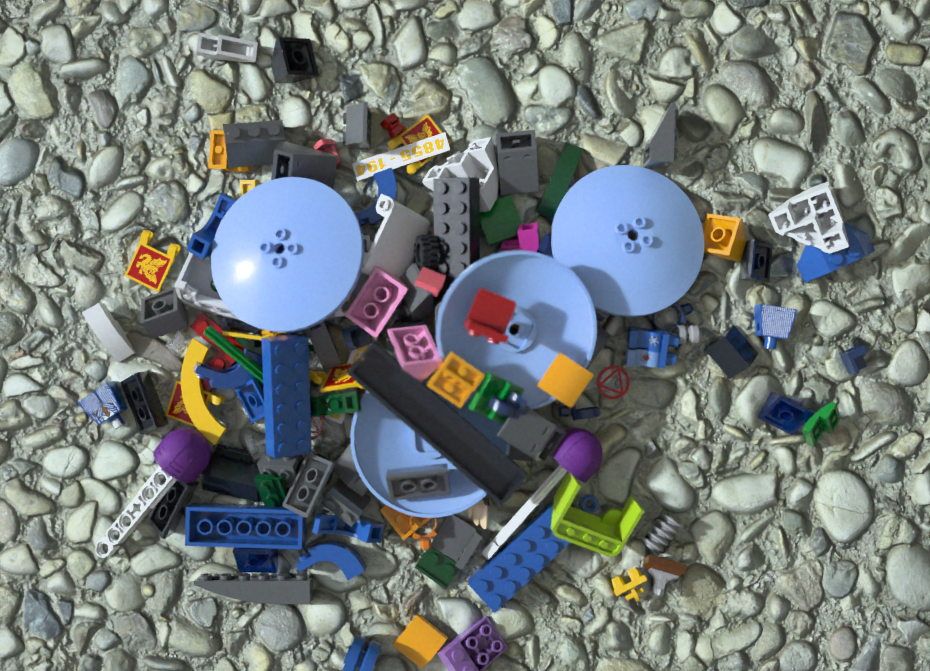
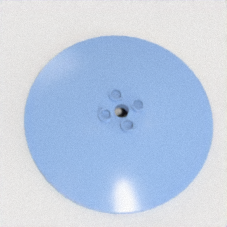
M616 165L601 168L584 176L569 189L559 204L553 219L551 247L554 259L567 266L584 284L595 309L615 316L639 317L667 308L689 290L702 265L704 233L694 205L674 182L660 173L647 168L632 165ZM628 232H634L637 235V240H630Z
M285 177L260 184L249 190L232 205L217 229L211 253V270L216 289L232 313L244 322L259 329L270 332L289 333L313 327L333 315L353 292L359 280L364 261L362 229L349 204L337 192L323 183L307 178ZM284 245L285 251L278 255L277 248Z
M512 250L492 254L468 267L447 291L440 306L436 325L437 348L443 361L452 352L484 375L489 372L522 387L525 390L521 397L527 401V405L532 410L557 400L537 385L558 353H562L586 369L592 358L597 337L594 305L581 280L573 271L556 259L525 250ZM480 288L511 299L517 304L505 332L509 336L506 344L501 342L499 345L487 341L488 337L483 335L480 338L469 334V330L464 326L475 296ZM512 324L519 326L516 334L509 333V327ZM483 379L481 380L475 391L471 392V394L469 395V398H471L472 400Z
M433 371V372H432L427 378H425L422 382H423L424 384H427L428 381L430 380V378H431V377L433 376V374L435 373V371ZM368 391L365 392L360 400L361 412H355L351 425V450L361 479L379 500L407 515L437 518L466 510L487 495ZM434 391L504 453L509 454L510 443L497 436L504 424L469 409L468 407L472 402V399L469 397L463 406L459 408ZM447 463L450 495L391 501L386 481L388 469Z

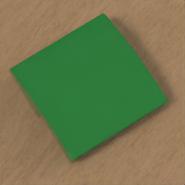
M511 195L496 200L490 211L480 212V224L489 247L518 236L519 224H522Z
M487 372L468 408L489 417L491 420L504 424L509 417L492 409L488 405L492 396H496L508 401L512 392L521 397L525 389Z
M831 402L822 407L806 422L802 430L807 444L815 447L823 432L832 434L840 421L837 403Z

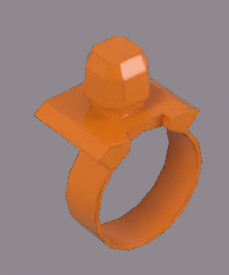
M436 518L434 528L427 534H418L411 527V530L414 532L412 537L414 539L421 538L419 542L422 550L430 549L431 539L429 537L437 535L435 531L437 527Z

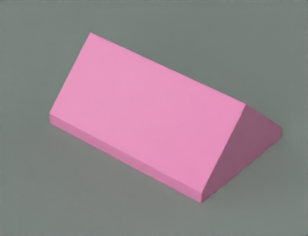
M376 266L345 316L375 338H378L409 288L399 277Z
M426 325L388 329V335L402 369L420 382L442 364L443 360Z

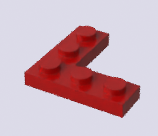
M201 312L189 327L218 351L207 365L216 369L231 368L236 361L203 333L208 326H212L221 334L223 330L208 315ZM223 335L237 348L244 352L245 348L238 344L235 341L234 337ZM201 378L203 389L211 392L214 388L210 387V378L208 380Z

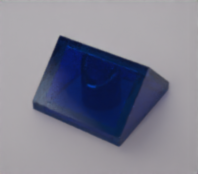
M771 392L758 418L793 435L815 414V411L781 393Z
M233 548L239 572H278V549Z

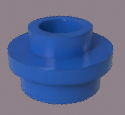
M586 494L580 499L579 505L582 511L591 514L597 511L599 502L594 495ZM588 500L592 501V505L590 507L586 506V502Z

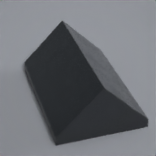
M149 371L135 373L121 381L140 435L169 424Z
M211 452L210 461L201 473L202 490L258 502L260 493L254 481L256 474H260L257 462L247 463L243 462L242 459L239 461Z
M177 480L154 509H152L147 521L161 538L166 539L175 532L199 484L198 481L195 480L194 482L187 483Z

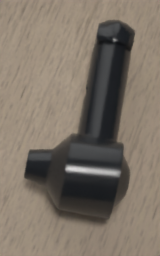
M225 317L220 321V328L223 331L240 330L253 334H259L261 329L252 325L235 322L230 317Z

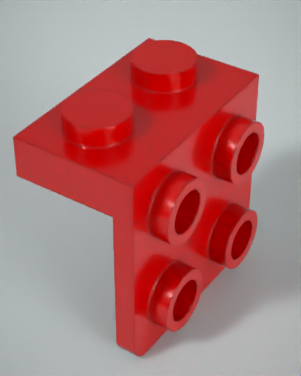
M480 288L475 296L464 326L469 330L468 333L480 338L483 335L488 337L487 341L499 345L500 342L506 344L509 336L505 332L517 304L511 299Z

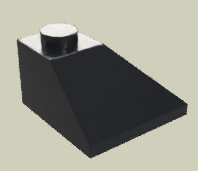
M276 38L271 60L275 83L291 84L319 76L310 39Z

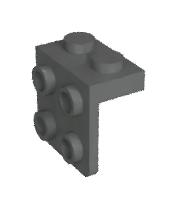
M265 451L257 466L260 474L275 475V477L283 475L289 491L297 475L296 468L303 455L274 459Z
M339 479L324 497L321 504L352 527L370 503L371 498L366 493L363 496L359 495Z
M453 514L447 516L437 535L433 538L431 545L456 561L455 566L462 570L465 565L467 567L473 560L472 553L474 550H479L483 544V533Z

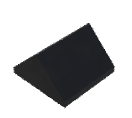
M755 239L746 241L741 257L739 280L769 283L772 244Z
M734 325L704 349L728 378H732L749 368L759 354Z

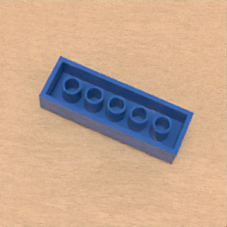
M296 334L261 338L266 453L274 459L312 453L308 337Z
M552 501L468 578V585L494 613L570 543L556 537L551 530Z
M192 503L186 507L185 546L303 549L306 545L307 518L283 506Z

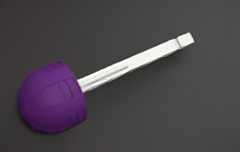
M190 428L177 429L166 435L155 448L153 455L159 467L108 529L106 535H103L98 541L95 551L99 557L112 556L120 547L119 544L128 538L148 512L154 509L177 480L191 483L204 471L210 461L211 448L208 440L202 433ZM162 474L166 477V483L164 485L160 482V476ZM150 488H152L155 493L152 499L148 495V491ZM127 516L131 518L130 526L125 522ZM115 530H118L120 533L118 540L114 537ZM104 543L108 545L107 553L103 551Z
M581 428L565 431L567 434L552 454L560 465L483 550L481 554L487 560L502 547L567 472L586 483L598 470L603 459V450L600 441L593 433Z

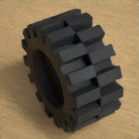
M417 235L416 243H414L416 265L420 271L422 267L430 270L437 269L439 244L437 243L436 236Z

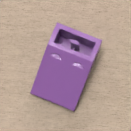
M485 616L451 639L438 650L437 654L448 671H484L508 649V646L489 618Z

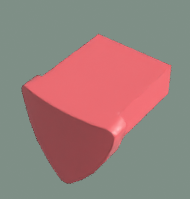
M321 139L314 145L316 150L338 155L335 147L337 145L336 141L332 139ZM339 155L337 159V165L341 164Z
M422 267L415 285L432 292V296L437 298L444 284L445 275Z

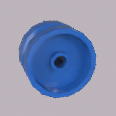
M356 634L343 662L345 664L343 671H355L356 668L359 671H372L381 643L372 640L367 650L364 651L366 638Z

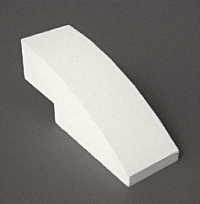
M198 32L196 56L255 63L258 43L220 34L214 36Z
M98 303L82 312L96 336L117 362H121L136 353L119 322L113 319L104 303Z

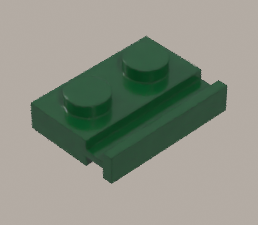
M256 474L254 481L264 505L282 507L289 492L283 475L275 477V475Z
M432 545L430 549L424 552L415 565L417 570L444 589H447L460 570L455 566L456 561L438 551Z

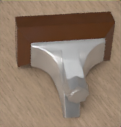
M650 554L645 557L643 567L653 577L652 593H655L657 596H663L665 584L670 580H676L679 576L686 573L687 565Z

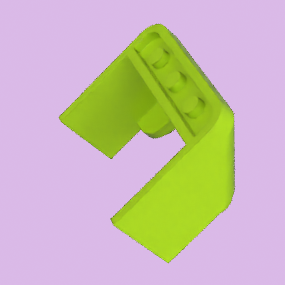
M567 472L554 496L551 520L553 534L560 539L608 557L618 555L643 515L644 509L633 495H630L622 510L610 508L605 511L602 518L574 508L571 505L581 485L576 477Z

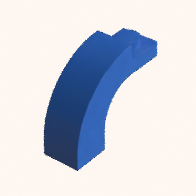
M392 167L374 173L378 186V197L370 208L355 213L360 226L367 224V220H370L372 226L384 220L385 217L381 216L376 210V204L381 194L397 201L398 185Z
M225 192L220 193L208 222L203 228L192 234L186 249L187 251L201 259L211 255L217 229L225 214L237 199Z
M245 348L243 353L262 367V355ZM197 361L194 366V372L197 373V377L205 380L210 378V387L218 389L236 388L246 384V382L255 377L239 363L228 369H216Z
M326 511V513H316L312 532L316 534H341L357 538L365 543H381L385 524L369 517L360 516L351 527L333 512Z
M333 540L321 541L311 545L308 549L309 552L298 558L300 561L295 565L298 572H301L319 561H331L341 568L347 580L361 574L367 567L360 554L354 548Z

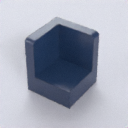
M358 325L341 330L346 348L351 351L370 345L373 342L370 333Z
M856 345L839 353L848 374L856 375L860 369L867 366L863 355L868 353L865 346Z

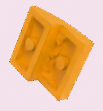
M211 130L208 168L223 171L250 172L251 166L228 168L224 130Z
M450 352L426 385L461 408L485 375Z
M559 352L537 386L572 408L594 374Z
M388 505L379 510L402 540H405L413 533L411 527L415 531L431 519L413 516L410 527L412 515L399 512Z
M418 613L394 641L393 646L423 669L448 637Z

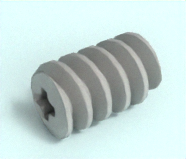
M664 513L661 514L664 519L663 521L656 520L659 526H651L654 532L646 531L649 538L641 537L644 544L657 556L659 555L656 550L664 551L661 544L669 545L666 538L673 540L674 537L671 533H679L676 527L683 528L672 516Z

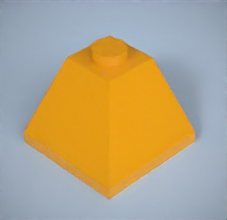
M707 214L703 225L704 253L740 262L746 244L743 219Z

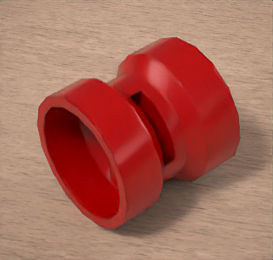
M396 113L387 116L380 124L384 130L389 132L391 139L396 138L407 130L406 126L399 122V117Z

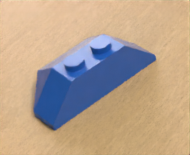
M844 223L849 247L832 253H826L812 245H805L800 260L796 265L804 282L828 274L874 252L875 248L868 234Z

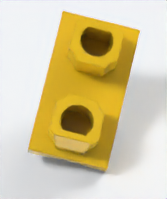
M637 567L627 571L632 580L627 584L624 583L621 575L611 579L616 597L630 590L631 593L625 595L627 601L635 598L636 602L640 601L638 595L644 593L642 587L635 590L634 587L646 582L647 579L645 575L642 576Z

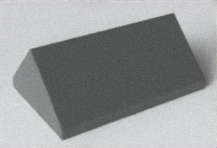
M307 453L282 506L310 519L335 463Z
M447 463L387 470L386 481L391 501L450 495Z

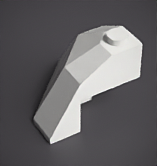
M492 138L478 139L471 142L469 148L464 152L460 153V151H457L446 158L448 162L442 166L435 165L429 169L422 181L425 186L433 191V178H479L480 212L490 211L497 199L499 180Z
M830 181L805 190L769 213L774 230L778 234L787 235L796 241L809 246L812 245L826 253H832L849 247L843 217Z

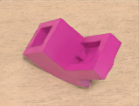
M539 223L519 224L518 239H509L502 242L501 252L512 250L537 252L540 240Z

